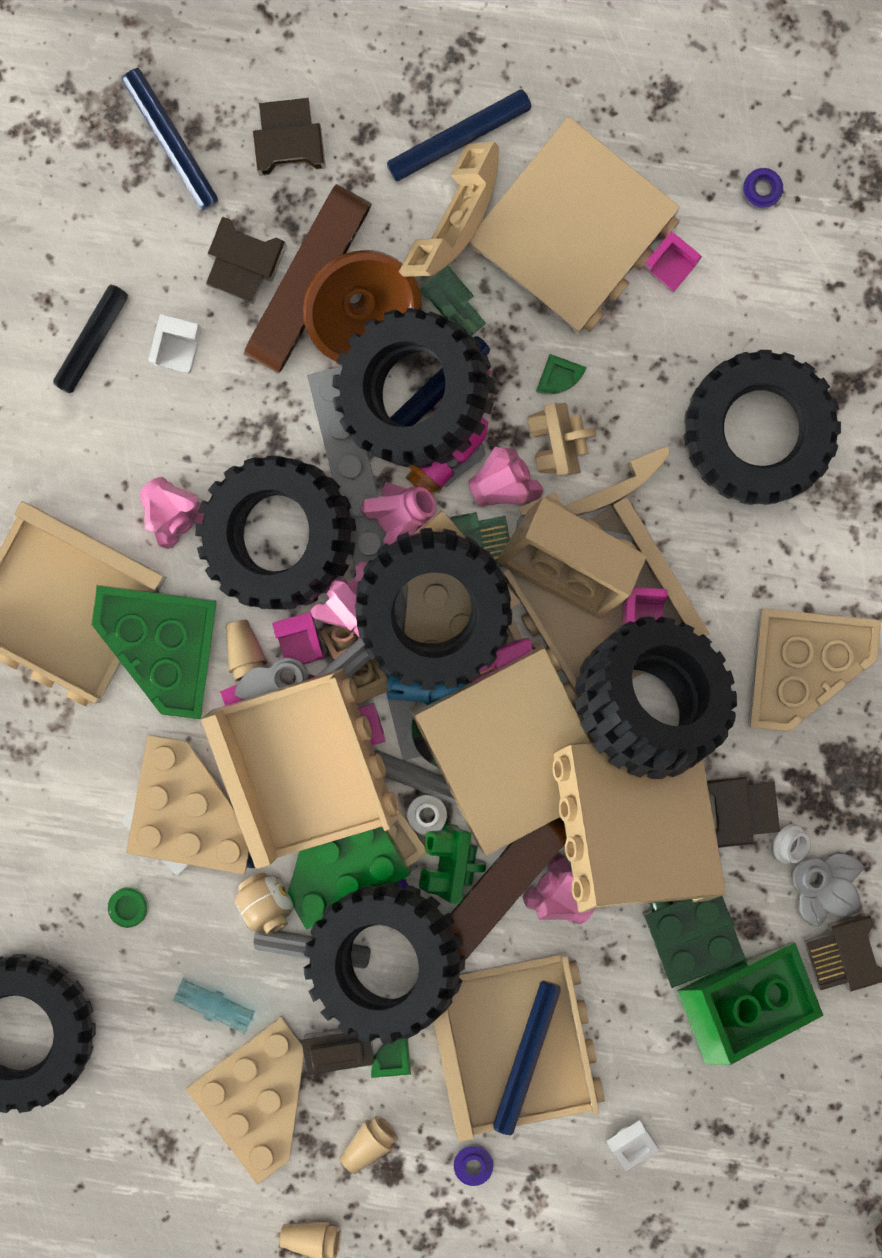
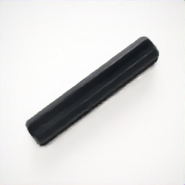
M112 284L107 287L53 380V384L66 393L74 391L128 299V294L124 290Z

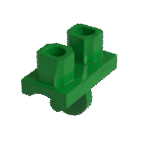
M444 824V830L426 833V853L431 856L440 857L438 869L423 868L421 871L420 889L437 895L449 903L461 904L463 886L472 885L474 872L481 873L486 871L487 863L476 859L478 846L470 844L472 833L458 829V826L455 824Z

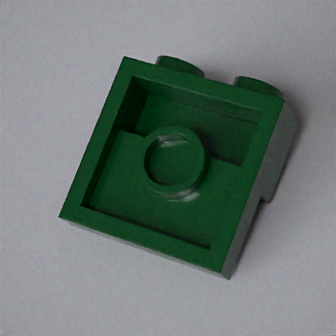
M723 896L703 902H693L692 899L648 903L650 909L642 912L671 988L746 960Z

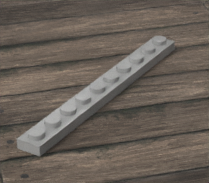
M341 366L309 374L307 377L332 478L340 486L338 490L340 494L348 498L352 507L348 510L350 518L355 519L356 531H351V542L356 543L354 554H352L354 566L356 567L360 562L368 563L369 560L373 561L378 555L377 550L384 545L383 539L386 536V532L380 528L376 518L367 519L360 511L364 499L378 498V493L367 450L360 448L353 441L354 436L345 432L340 423L341 418L344 417L343 413L335 411L333 398L340 396V390L332 387L333 375H341ZM401 589L395 601V614L405 626L406 605ZM388 700L403 761L421 757L422 755L417 751L413 738L421 737L422 734L416 722L412 721L413 716L409 711V708L421 702Z

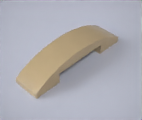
M495 142L466 144L450 174L459 184V187L432 238L415 240L399 270L403 277L434 275L457 258L470 242L486 213L494 189L499 159V146Z
M668 446L631 460L628 465L633 475L632 478L565 505L567 511L580 516L602 509L629 495L647 481L664 463L670 454ZM556 492L544 497L547 500L560 502ZM540 499L519 507L520 515L525 516L528 510Z

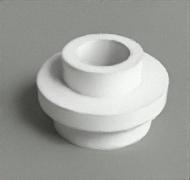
M422 795L410 803L407 810V819L413 830L426 835L429 831L442 829L447 819V811L443 802L437 797ZM425 807L432 808L435 813L434 819L428 823L421 821L419 817L420 811Z
M794 824L782 828L776 834L773 841L774 856L784 864L801 862L806 857L810 848L808 835L805 834L801 827Z

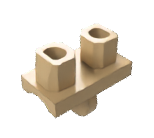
M557 402L546 404L544 405V410L528 416L527 420L532 437L549 434L552 449L536 453L535 460L538 472L557 473L558 476L581 473L577 456L589 454L586 439L597 436L596 429H584L581 415L569 417L567 403L557 404Z

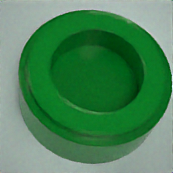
M134 887L119 889L111 896L108 902V914L111 920L118 926L125 928L140 924L147 916L149 910L147 897L141 890Z

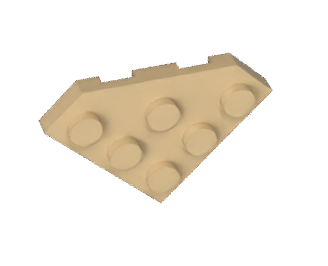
M443 509L413 533H420L422 528H432L433 532H443L444 529L456 531V534L460 537H466ZM426 573L408 581L404 633L415 641L429 644L445 642L458 635L466 627L471 616V599L467 589L459 580L444 573ZM508 586L511 596L510 605L512 610L521 601L519 597L515 594V592Z
M761 608L749 727L791 731L798 726L802 720L826 703L852 679L878 660L881 620Z
M147 735L126 853L245 875L249 849L233 806L216 780L203 765L188 741Z
M280 1016L186 1088L187 1092L257 1185L286 1164L291 1156L304 1054L302 1041L283 1016Z

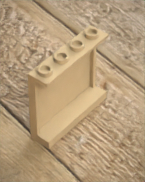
M568 116L482 221L467 246L479 256L482 254L572 327L574 329L573 332L578 336L583 328L590 332L600 321L604 313L599 309L608 297L615 302L626 289L629 282L624 278L634 266L639 271L644 267L646 261L654 252L649 247L660 235L665 239L680 221L675 215L678 213L680 206Z
M627 497L590 519L603 530L630 534L634 540L633 545L636 547V550L647 555L634 587L667 589L668 596L664 604V617L674 619L675 625L684 622L694 627L693 632L698 636L710 634ZM506 569L503 571L506 577L505 581L519 597L521 604L527 614L521 617L532 637L538 634L541 635L547 645L545 650L550 648L553 650L568 680L567 683L571 686L578 699L581 695L576 694L575 685L576 679L581 675L580 668L584 659L591 655V652L622 626L623 602L598 619L510 569ZM633 670L632 680L643 674L644 671Z
M21 501L14 514L17 518L0 548V662L14 669H17L18 665L21 664L33 670L30 676L32 679L52 688L54 682L68 689L65 696L87 707L89 701L94 704L100 703L121 662L91 625L96 585L159 593L167 577L44 511Z
M537 642L532 644L533 650L441 699L429 705L421 702L409 708L478 847L485 856L560 817L559 802L561 798L558 781L555 780L552 770L553 754L570 744H584L594 741L591 734L585 735L580 724L584 719L580 721L574 709L576 707L575 700H577L574 691L568 683L563 686L557 672L562 670L558 658L551 648L545 650Z
M344 668L212 709L201 719L256 869L271 865L278 857L383 826L384 831L390 830L398 819L399 804L397 798L392 791L388 792L383 778L386 776L383 759L380 754L374 753L370 739H372L370 723L366 716H361L356 703L359 699L356 684L352 678H347Z
M594 743L570 744L553 754L552 770L555 780L558 781L561 798L559 814L564 821L567 836L565 852L568 860L571 861L573 874L572 895L577 902L579 913L600 907L692 899L693 902H703L726 894L703 760L683 774L675 777L667 775L663 779H650L647 777V773L641 778L627 773L628 767L625 766L618 769L608 762L610 757L604 751L599 754L592 745Z
M564 952L460 973L459 978L463 981L459 992L453 996V1003L434 1021L457 1141L473 1140L476 1134L495 1131L493 1123L540 982L550 981L559 985L561 992L516 1126L593 1111L594 1115L600 1114L597 1103L604 1102L605 1099L601 1079H592L590 1064L597 1062L592 1039L584 1040L582 1024L589 1023L584 1000H576L574 985L581 984L577 961L569 962L567 953Z

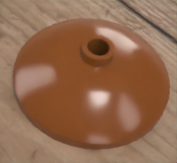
M359 250L333 259L316 274L305 295L303 319L310 339L325 356L337 362L341 352L347 355L352 347L347 341L354 332L362 336L367 331L364 323L372 318H376L379 321L385 320L384 312L396 309L401 313H405L407 308L421 309V294L414 276L403 277L399 273L403 265L402 262L380 251ZM361 294V299L358 302L350 303L353 295Z

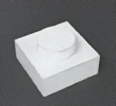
M640 1120L631 1126L622 1128L615 1136L606 1141L625 1171L630 1170L660 1151Z

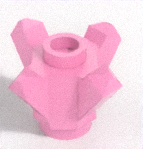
M494 447L481 470L475 473L476 476L469 479L471 493L481 507L489 504L492 506L498 503L524 504L525 501L538 500L543 493V487L538 480H530V471L526 463L519 458L518 452L510 448Z
M164 477L151 480L141 489L139 497L143 501L141 505L145 511V530L155 532L158 546L166 549L173 548L178 541L177 537L189 531L193 523H203L204 514L198 512L201 503L198 502L197 494L175 487L171 482H167Z
M385 482L380 495L383 497L364 499L360 507L361 513L367 519H377L380 528L386 532L383 542L388 545L396 542L397 536L408 532L409 535H412L436 511L435 500L426 488L410 487L407 489Z
M360 562L355 567L356 577L351 581L347 582L345 578H338L331 582L330 589L326 593L330 599L324 605L317 604L311 609V614L315 620L347 628L351 633L355 632L359 637L355 610L356 590L358 581H361L364 575L363 569L367 563Z
M554 856L547 866L549 872L541 877L537 888L531 887L524 893V903L527 908L536 910L539 920H568L569 922L574 921L577 924H583L591 917L595 908L579 913L577 902L572 895V867L565 856Z

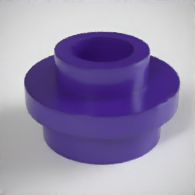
M758 168L746 177L743 184V193L746 200L752 206L769 208L775 205L781 198L783 182L775 171L769 168ZM759 182L767 183L770 187L769 194L765 196L759 195L756 192V184Z
M477 1145L464 1147L457 1153L454 1159L455 1175L462 1183L469 1186H478L485 1183L493 1172V1160L490 1153ZM477 1160L481 1164V1169L476 1173H471L466 1169L467 1162Z

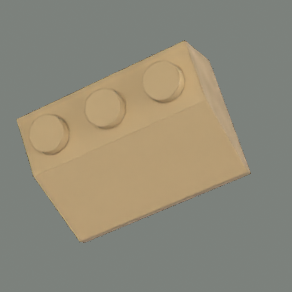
M543 497L528 510L499 555L497 563L600 619L631 595L647 555L636 550V547L631 542L617 539L604 532L597 523L581 519L567 511V508L562 503L555 500H547Z

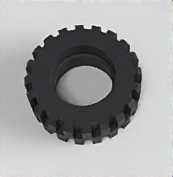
M407 308L405 313H401L396 309L384 312L385 320L379 321L376 318H372L364 323L367 331L362 336L354 332L347 341L352 345L347 355L341 352L336 363L342 366L341 375H333L332 387L340 390V396L333 398L335 411L343 413L344 417L341 418L340 423L345 432L354 436L353 441L360 448L371 452L373 456L404 467L411 465L418 468L431 467L433 462L444 464L453 460L452 453L456 450L464 453L471 447L472 444L468 439L473 433L480 436L486 426L480 423L484 413L491 414L493 402L488 400V392L495 391L494 378L487 374V370L491 368L488 357L480 352L481 345L474 337L467 334L465 329L439 314L431 311L426 313L416 308ZM426 352L436 357L444 370L445 391L442 401L436 411L423 422L413 426L397 424L389 418L383 403V387L386 377L392 367L402 358L412 353Z
M759 350L753 353L743 352L716 366L695 389L690 398L688 410L685 413V446H688L690 452L689 459L693 467H696L703 476L701 479L708 486H713L717 489L720 495L749 505L776 504L805 492L828 470V464L835 457L839 446L836 444L837 437L841 434V421L837 420L836 413L839 410L836 398L832 399L828 391L830 385L825 378L820 379L813 372L815 368L806 361L802 364L794 359V355L786 352L782 354L772 353V350ZM769 391L778 394L790 403L797 415L799 423L797 442L790 454L778 463L766 466L749 464L737 457L726 441L724 423L727 412L739 397L749 392Z
M281 456L254 457L244 460V465L240 467L232 466L224 472L226 478L222 482L214 481L208 489L212 496L209 502H201L198 511L204 514L202 524H196L195 536H201L203 546L197 547L200 559L207 560L209 567L205 569V572L209 578L218 581L221 584L219 589L228 597H236L238 603L249 607L274 610L295 609L297 606L309 605L317 601L319 595L327 593L334 579L345 575L349 567L345 563L348 554H354L356 544L351 542V531H356L355 519L349 517L348 510L352 507L348 498L340 494L338 491L340 486L333 478L325 476L323 470L292 458ZM276 495L286 496L296 501L304 510L309 524V540L304 554L294 566L282 571H269L256 565L249 556L244 541V527L249 513L262 499Z
M422 528L420 533L409 535L408 532L397 536L396 542L391 545L385 543L377 550L378 555L373 561L369 560L363 569L364 575L361 581H358L356 590L355 610L357 629L369 657L379 663V669L386 675H396L399 683L410 687L413 682L422 685L423 690H435V685L446 684V689L457 687L458 680L467 677L469 681H472L480 676L479 669L484 665L490 667L497 659L496 652L499 647L504 648L509 637L507 633L508 626L512 625L510 592L503 573L493 556L487 550L479 547L477 541L468 536L465 538L460 537L456 534V531L444 529L443 532H433L432 528ZM426 573H444L453 576L464 585L471 599V616L466 627L455 637L441 643H421L409 638L401 630L395 618V601L401 588L411 579Z
M648 616L641 617L635 622L629 621L591 652V655L584 660L580 668L581 675L576 679L575 692L581 696L575 700L577 714H582L584 721L580 724L585 735L591 734L595 741L592 745L599 754L604 751L610 757L608 762L618 769L622 766L628 767L627 773L640 778L646 773L650 779H663L667 775L675 777L683 774L722 745L728 737V730L733 727L736 713L732 709L737 706V692L731 690V686L735 681L731 670L726 671L723 665L726 659L720 651L716 653L710 646L712 643L710 639L704 634L698 636L693 632L695 628L684 622L675 625V620L672 618L661 616L655 621L654 617ZM633 670L650 673L667 685L678 705V726L658 721L642 707L633 688Z
M386 882L378 886L375 883L367 885L331 904L323 912L324 916L313 925L310 931L313 938L306 943L304 956L310 958V963L303 967L306 980L312 979L314 988L308 992L313 1002L320 999L325 1006V1009L320 1012L327 1021L332 1018L337 1019L340 1022L337 1029L344 1034L349 1035L353 1031L359 1033V1040L370 1043L376 1038H380L382 1043H393L401 1037L408 1039L437 1020L453 1003V996L459 992L463 981L459 978V975L465 969V957L459 954V948L464 945L461 934L454 935L451 925L455 921L448 912L443 915L437 909L441 903L432 896L427 899L420 895L421 889L411 885L401 888L399 883ZM374 925L391 927L403 934L413 946L418 959L419 973L416 984L407 994L395 999L384 998L369 991L357 978L352 965V946L358 934L368 927Z
M14 954L8 958L0 957V999L9 996H21L32 1000L49 1017L54 1034L53 1043L48 1055L36 1066L25 1070H15L0 1064V1112L8 1113L11 1109H17L19 1113L29 1112L34 1107H44L52 1103L58 1096L63 1095L79 1078L94 1048L92 1046V1039L96 1035V1023H92L91 1014L94 1012L90 1000L85 1001L82 995L84 988L78 980L74 983L67 976L69 972L62 966L54 967L48 964V959L39 956L34 959L27 958L26 954Z

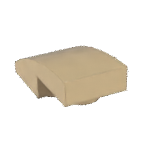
M336 625L320 631L321 638L332 662L359 639L355 632L351 633L347 628ZM370 659L349 677L354 680L358 690L359 699L356 701L357 705L389 691L387 689L388 679L384 672L379 669V663L375 659Z

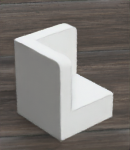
M159 314L148 361L152 365L190 373L202 330L201 326L197 323Z

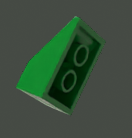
M795 942L785 944L711 973L677 990L705 1064L732 1065L824 1016Z

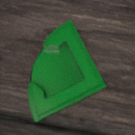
M549 354L536 392L540 394H558L567 391L579 382L587 367Z
M401 1037L393 1043H384L380 1047L372 1064L371 1078L411 1075L408 1039Z

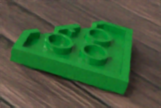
M96 585L91 625L161 715L201 719L217 601Z
M382 826L299 851L288 894L297 915L307 930L324 916L323 912L331 904L337 902L345 895L374 883L377 886L386 882L396 883L410 876L411 870L406 865L388 830L384 831Z

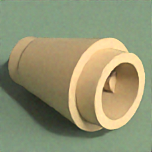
M248 620L227 624L225 628L227 632L229 673L234 674L235 681H240L251 669L265 667L264 665L267 663V660Z
M375 1116L372 1120L367 1119L339 1159L349 1172L357 1174L360 1170L394 1149L393 1144L398 1140L397 1133L380 1116Z
M331 1222L283 1224L280 1233V1248H286L311 1258L337 1257L340 1245V1227L331 1226Z

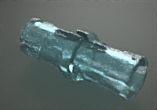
M185 978L182 979L173 998V1002L180 1003L205 1015V1020L211 1022L214 1019L240 1031L244 1035L255 1013L254 1010L247 1009L224 998V993L218 990L216 993H213L187 981Z

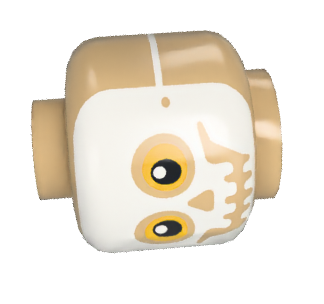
M264 872L249 877L238 886L239 893L235 897V905L249 930L255 932L265 930L266 934L270 935L287 926L286 918L293 911V902L278 877L267 876Z

